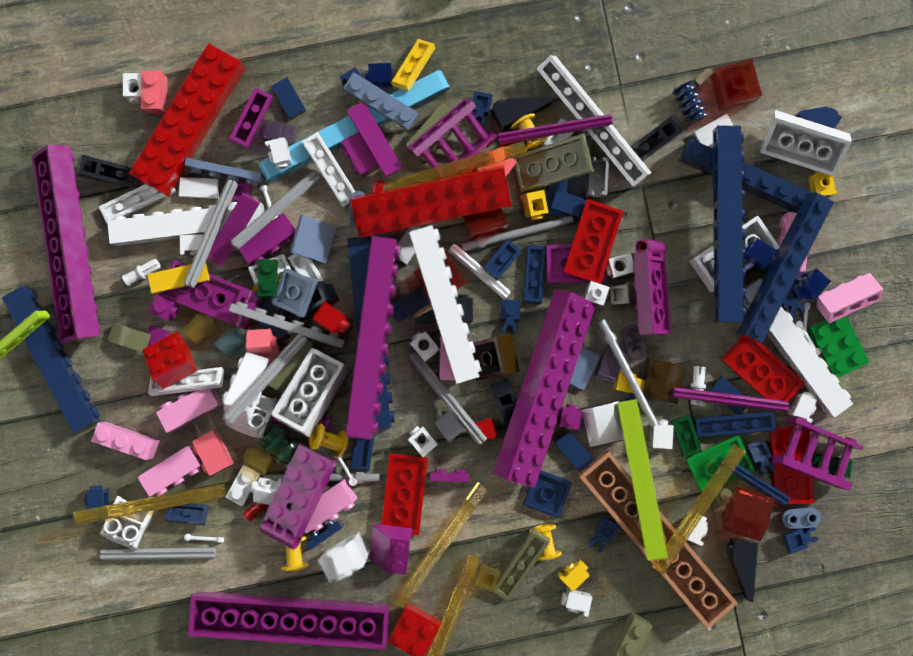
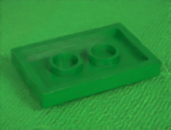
M847 316L831 323L824 319L808 327L817 348L821 351L820 354L823 360L828 365L829 372L837 378L870 363Z
M736 434L702 450V452L685 458L701 494H705L739 478L720 466V462L724 457H728L749 472L755 470L739 435Z

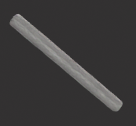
M316 170L309 173L231 240L232 246L236 249L242 247L320 179V174Z
M228 179L185 278L184 284L194 288L238 186L233 180Z
M298 334L225 413L223 416L225 422L232 424L306 343L307 339L305 336Z
M413 352L408 357L409 360L478 445L484 443L487 439L421 356L417 352Z
M216 548L103 549L100 551V560L214 559L216 557Z

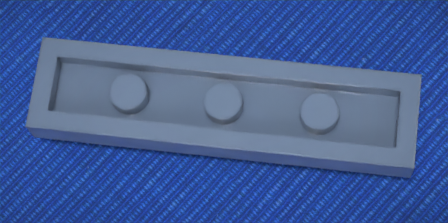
M354 72L343 88L349 94L408 131L419 115L415 110Z
M190 158L185 160V166L190 169V172L195 174L205 172L209 173L208 176L214 178L225 176L227 180L235 182L244 180L246 184L257 186V183L263 184L264 176L258 172Z

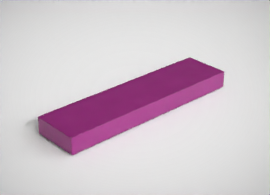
M362 102L347 110V114L385 178L401 170L402 165L366 104Z
M242 193L214 240L207 259L221 267L223 266L234 248L231 240L246 228L260 204L259 201Z

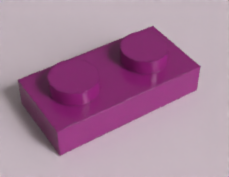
M435 468V471L430 473V481L469 482V472H465L466 469H454V472H446V468Z

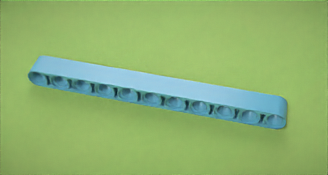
M439 70L414 82L410 91L400 89L391 94V96L414 109L447 92L450 87L442 71ZM367 106L378 126L391 121V119L372 107ZM348 116L322 129L318 133L331 152L341 147L343 140L356 134L358 131ZM301 141L289 146L292 164L288 165L287 168L276 169V165L274 162L271 163L269 157L258 163V167L266 182H272L313 161Z

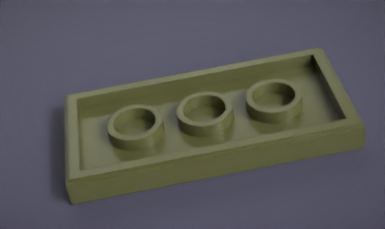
M585 134L512 156L517 161L514 167L520 193L530 192L594 172Z

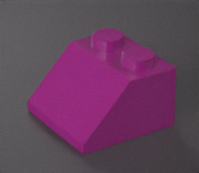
M373 524L370 560L387 573L406 575L412 528Z

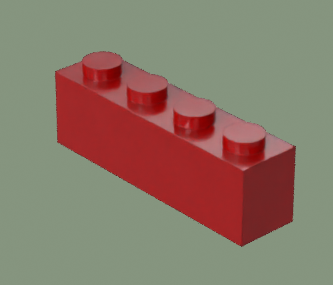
M325 302L313 318L333 333L341 336L347 335L353 327L351 324L353 322L352 319Z

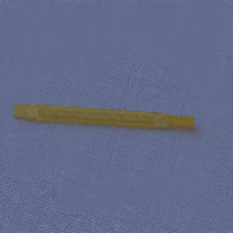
M523 141L506 147H500L386 182L385 186L388 190L454 176L526 154V146Z
M733 445L667 543L668 558L657 559L652 566L662 575L671 565L746 452L742 448Z
M477 482L395 597L394 601L398 606L404 608L488 492L489 489Z
M224 484L75 511L73 517L76 525L226 497V490Z
M469 554L462 574H460L429 656L444 655L480 560L479 557L473 554Z

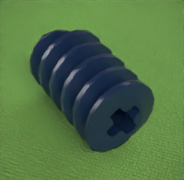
M688 81L675 88L672 93L678 95L676 101L681 102L679 108H685L682 111L683 115H688L685 121L693 124L706 118L710 113H703L707 106L699 105L703 98H696L700 94V92H693L697 85H690L692 81Z

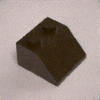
M512 334L473 342L475 353H472L474 361L478 360L481 371L478 372L479 377L476 378L477 381L520 371Z
M653 358L647 359L643 376L645 384L642 393L644 397L678 404L679 398L673 397V390L675 387L681 388L685 367Z

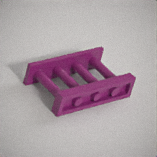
M467 98L462 100L407 147L415 156L422 155L436 173L432 180L452 176L482 149L492 145L493 140L497 137L491 131L485 133L475 119L472 110L476 105L472 100ZM462 118L467 119L480 137L472 145L457 126ZM448 130L453 132L465 149L458 157L455 156L443 139V135ZM433 143L438 144L451 162L443 170L428 151V147Z
M803 417L787 418L786 422L795 425L787 451L783 455H774L772 462L838 489L850 491L852 483L846 481V477H844L852 449L863 450L864 446L857 444L856 439L850 437L843 438L811 425ZM802 429L811 432L803 460L799 462L795 460L794 453ZM822 436L828 439L820 466L814 468L811 467L812 463L810 462L818 438ZM835 443L844 446V450L836 473L831 475L828 474L829 470L827 468Z

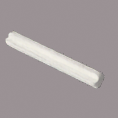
M453 244L450 247V254L503 299L508 297L510 294L509 289L483 270V267L459 246Z

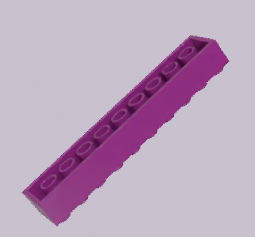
M46 145L31 155L59 341L60 344L83 342L100 336V324L97 322V305L94 303V286L91 283V267L88 264V248L85 245V229L82 225V210L79 206L80 195L76 187L77 175L73 168L74 156L70 146Z
M372 237L346 436L371 439L378 432L379 422H375L376 415L380 414L381 403L378 402V397L382 395L384 383H380L381 375H385L386 364L383 363V358L388 355L389 344H386V336L390 337L391 325L388 324L389 317L393 316L394 306L391 304V298H395L396 286L393 284L394 278H398L399 267L396 265V259L400 260L401 248L396 239Z
M554 289L493 471L494 475L511 482L535 488L596 306L595 303L574 293Z
M197 591L191 596L188 636L386 649L390 604Z

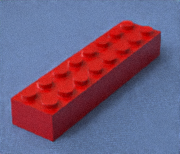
M208 43L129 174L169 197L172 189L176 186L186 169V158L192 159L244 73L245 67L243 63Z
M504 165L355 196L350 199L359 238L512 206Z

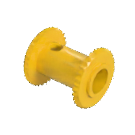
M532 113L519 118L512 124L511 128H518L519 130L533 128L534 125L531 120L535 115ZM541 137L525 140L528 146L524 148V152L539 148L548 138Z
M318 424L309 438V446L312 450H318L320 446L332 450L334 457H340L348 445V436H346L345 431L335 435L326 432L323 424Z
M543 524L529 530L530 533L535 529L550 538V543L537 561L552 560L562 554L561 551H555L551 534V530L556 528L554 524Z
M302 536L301 541L306 540V537ZM301 542L295 550L285 546L287 565L281 567L283 571H298L309 566L308 563L302 562Z

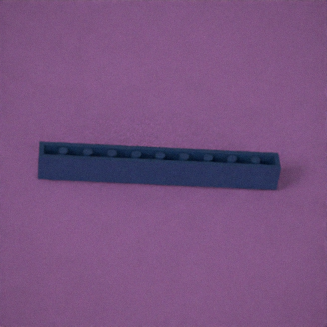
M717 125L713 129L714 323L743 322V318L746 316V309L743 307V299L746 295L745 287H743V279H745V268H743L745 249L742 248V240L745 238V230L742 229V221L745 218V211L742 209V202L745 197V192L742 190V182L744 181V171L742 170L744 151H741L744 133L741 132V126Z
M371 236L347 238L358 341L372 242ZM388 355L383 358V363L389 365ZM385 371V375H381L380 383H384L383 393L378 397V402L381 403L380 414L376 415L375 422H379L378 429L390 428L392 423H395L394 411H390V404L393 403L392 392H388V385L391 384L390 373Z

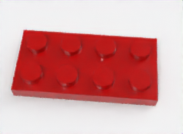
M586 200L563 273L601 284L624 212L623 210L593 200Z
M741 336L720 359L764 399L788 402L805 383L762 343L751 341L744 336Z
M776 426V431L769 432L770 453L772 455L771 463L775 467V471L771 473L772 486L790 497L788 504H814L813 478L772 462L774 455L786 453L794 426ZM802 429L794 453L795 460L799 462L803 460L811 435L805 429ZM773 500V504H775V505H781V504H779L778 502H776L775 500Z
M390 453L381 525L412 528L411 535H419L428 457Z

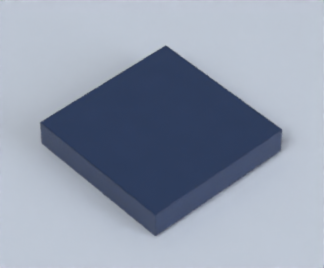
M541 470L535 488L529 486L523 505L560 518L573 482Z

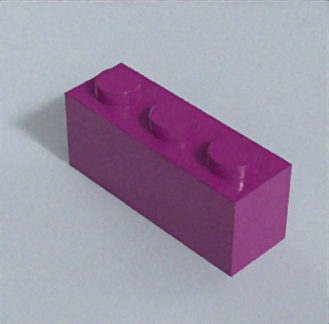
M256 87L254 88L229 138L231 143L247 151L249 150L273 102L272 95Z
M282 213L240 247L239 251L248 264L251 266L258 264V259H264L269 254L274 255L281 250L280 247L284 244H291L296 229L287 215Z

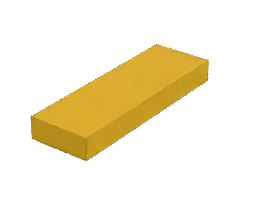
M418 39L393 78L392 86L410 91L435 50V45Z
M206 262L196 284L210 281ZM191 264L147 274L151 293L155 294L187 286L184 284Z

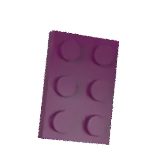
M572 244L546 245L547 284L590 282L563 273ZM605 272L601 282H605Z

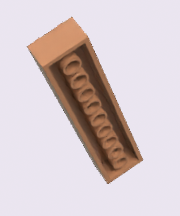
M605 450L585 469L579 472L577 476L647 558L632 478L613 455ZM659 511L668 558L650 560V562L700 622L709 629L738 603Z

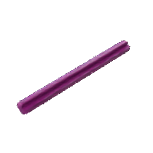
M611 114L499 133L498 141L500 144H507L609 126L613 124V118Z
M675 387L673 390V397L782 412H787L789 409V403L780 400Z

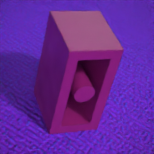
M359 132L342 141L344 147L341 149L345 157H350L353 161L351 167L356 175L360 174L363 178L379 169Z

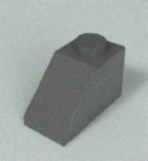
M443 410L435 417L437 419L434 422L448 442L464 430V427L450 410L448 412Z

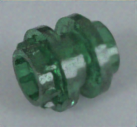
M274 425L260 441V446L264 448L262 452L265 455L269 452L275 455L273 461L276 464L281 462L283 465H288L300 444L298 442L299 437L294 435L290 438L286 434L288 431L286 426L281 428L279 425Z

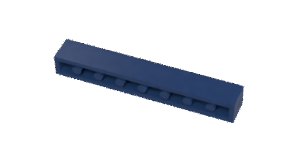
M690 139L683 149L679 162L713 176V148ZM745 162L742 163V170L744 171L742 190L789 211L797 213L806 194L812 193Z
M820 193L806 194L736 333L751 341L763 343L834 201Z
M22 286L1 297L16 326H19L35 311H45L41 305L39 306L35 291L28 287ZM46 320L27 336L24 341L72 432L79 433L101 421L99 419L100 413L90 402L91 396L88 391L82 387L81 377L73 370L72 360L65 355L63 351L64 345L60 344L59 339L54 334L55 328Z

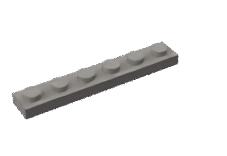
M238 301L236 304L231 303L229 309L231 312L340 348L343 346L344 341L340 340L341 336L330 332L328 336L322 334V329L311 326V329L303 327L304 323L293 320L292 323L285 321L286 317L274 314L271 317L266 315L267 311L255 308V311L247 309V304Z

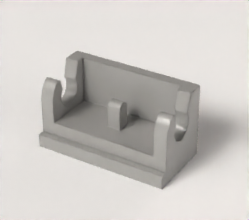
M591 157L594 172L588 174L585 198L604 199L607 196L609 157H602V159Z

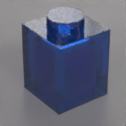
M391 63L368 64V70H365V80L378 88L393 87L391 83L393 80Z
M755 238L751 240L745 249V259L760 269L767 266L770 267L776 259L774 255L777 250L761 239Z
M818 269L808 272L810 279L807 280V286L797 285L804 299H816L831 282Z

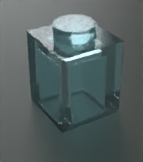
M229 327L214 344L227 357H233L246 343L244 338L246 334L238 327L236 329Z

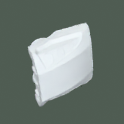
M261 395L249 425L234 421L232 424L226 422V425L243 434L263 438L271 413L277 403V398L273 397L272 399Z
M620 401L581 410L589 447L624 439L618 409Z
M117 496L100 534L113 542L128 548L137 549L154 510L146 509Z

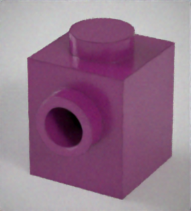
M156 295L148 312L162 319L173 321L178 314L180 304Z
M566 404V407L561 408L557 425L579 430L582 411L577 410L578 406Z

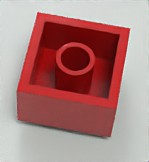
M177 331L142 349L151 378L162 389L198 371L187 341Z
M407 602L389 636L388 643L411 656H425L441 627V620Z

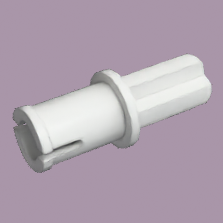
M153 259L142 266L138 265L133 271L122 275L123 281L127 286H130L141 279H146L147 274L159 270L161 265L157 259Z

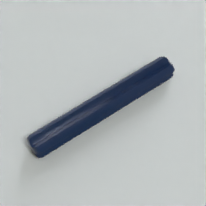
M724 457L721 460L720 466L779 504L786 506L790 501V497L728 457Z

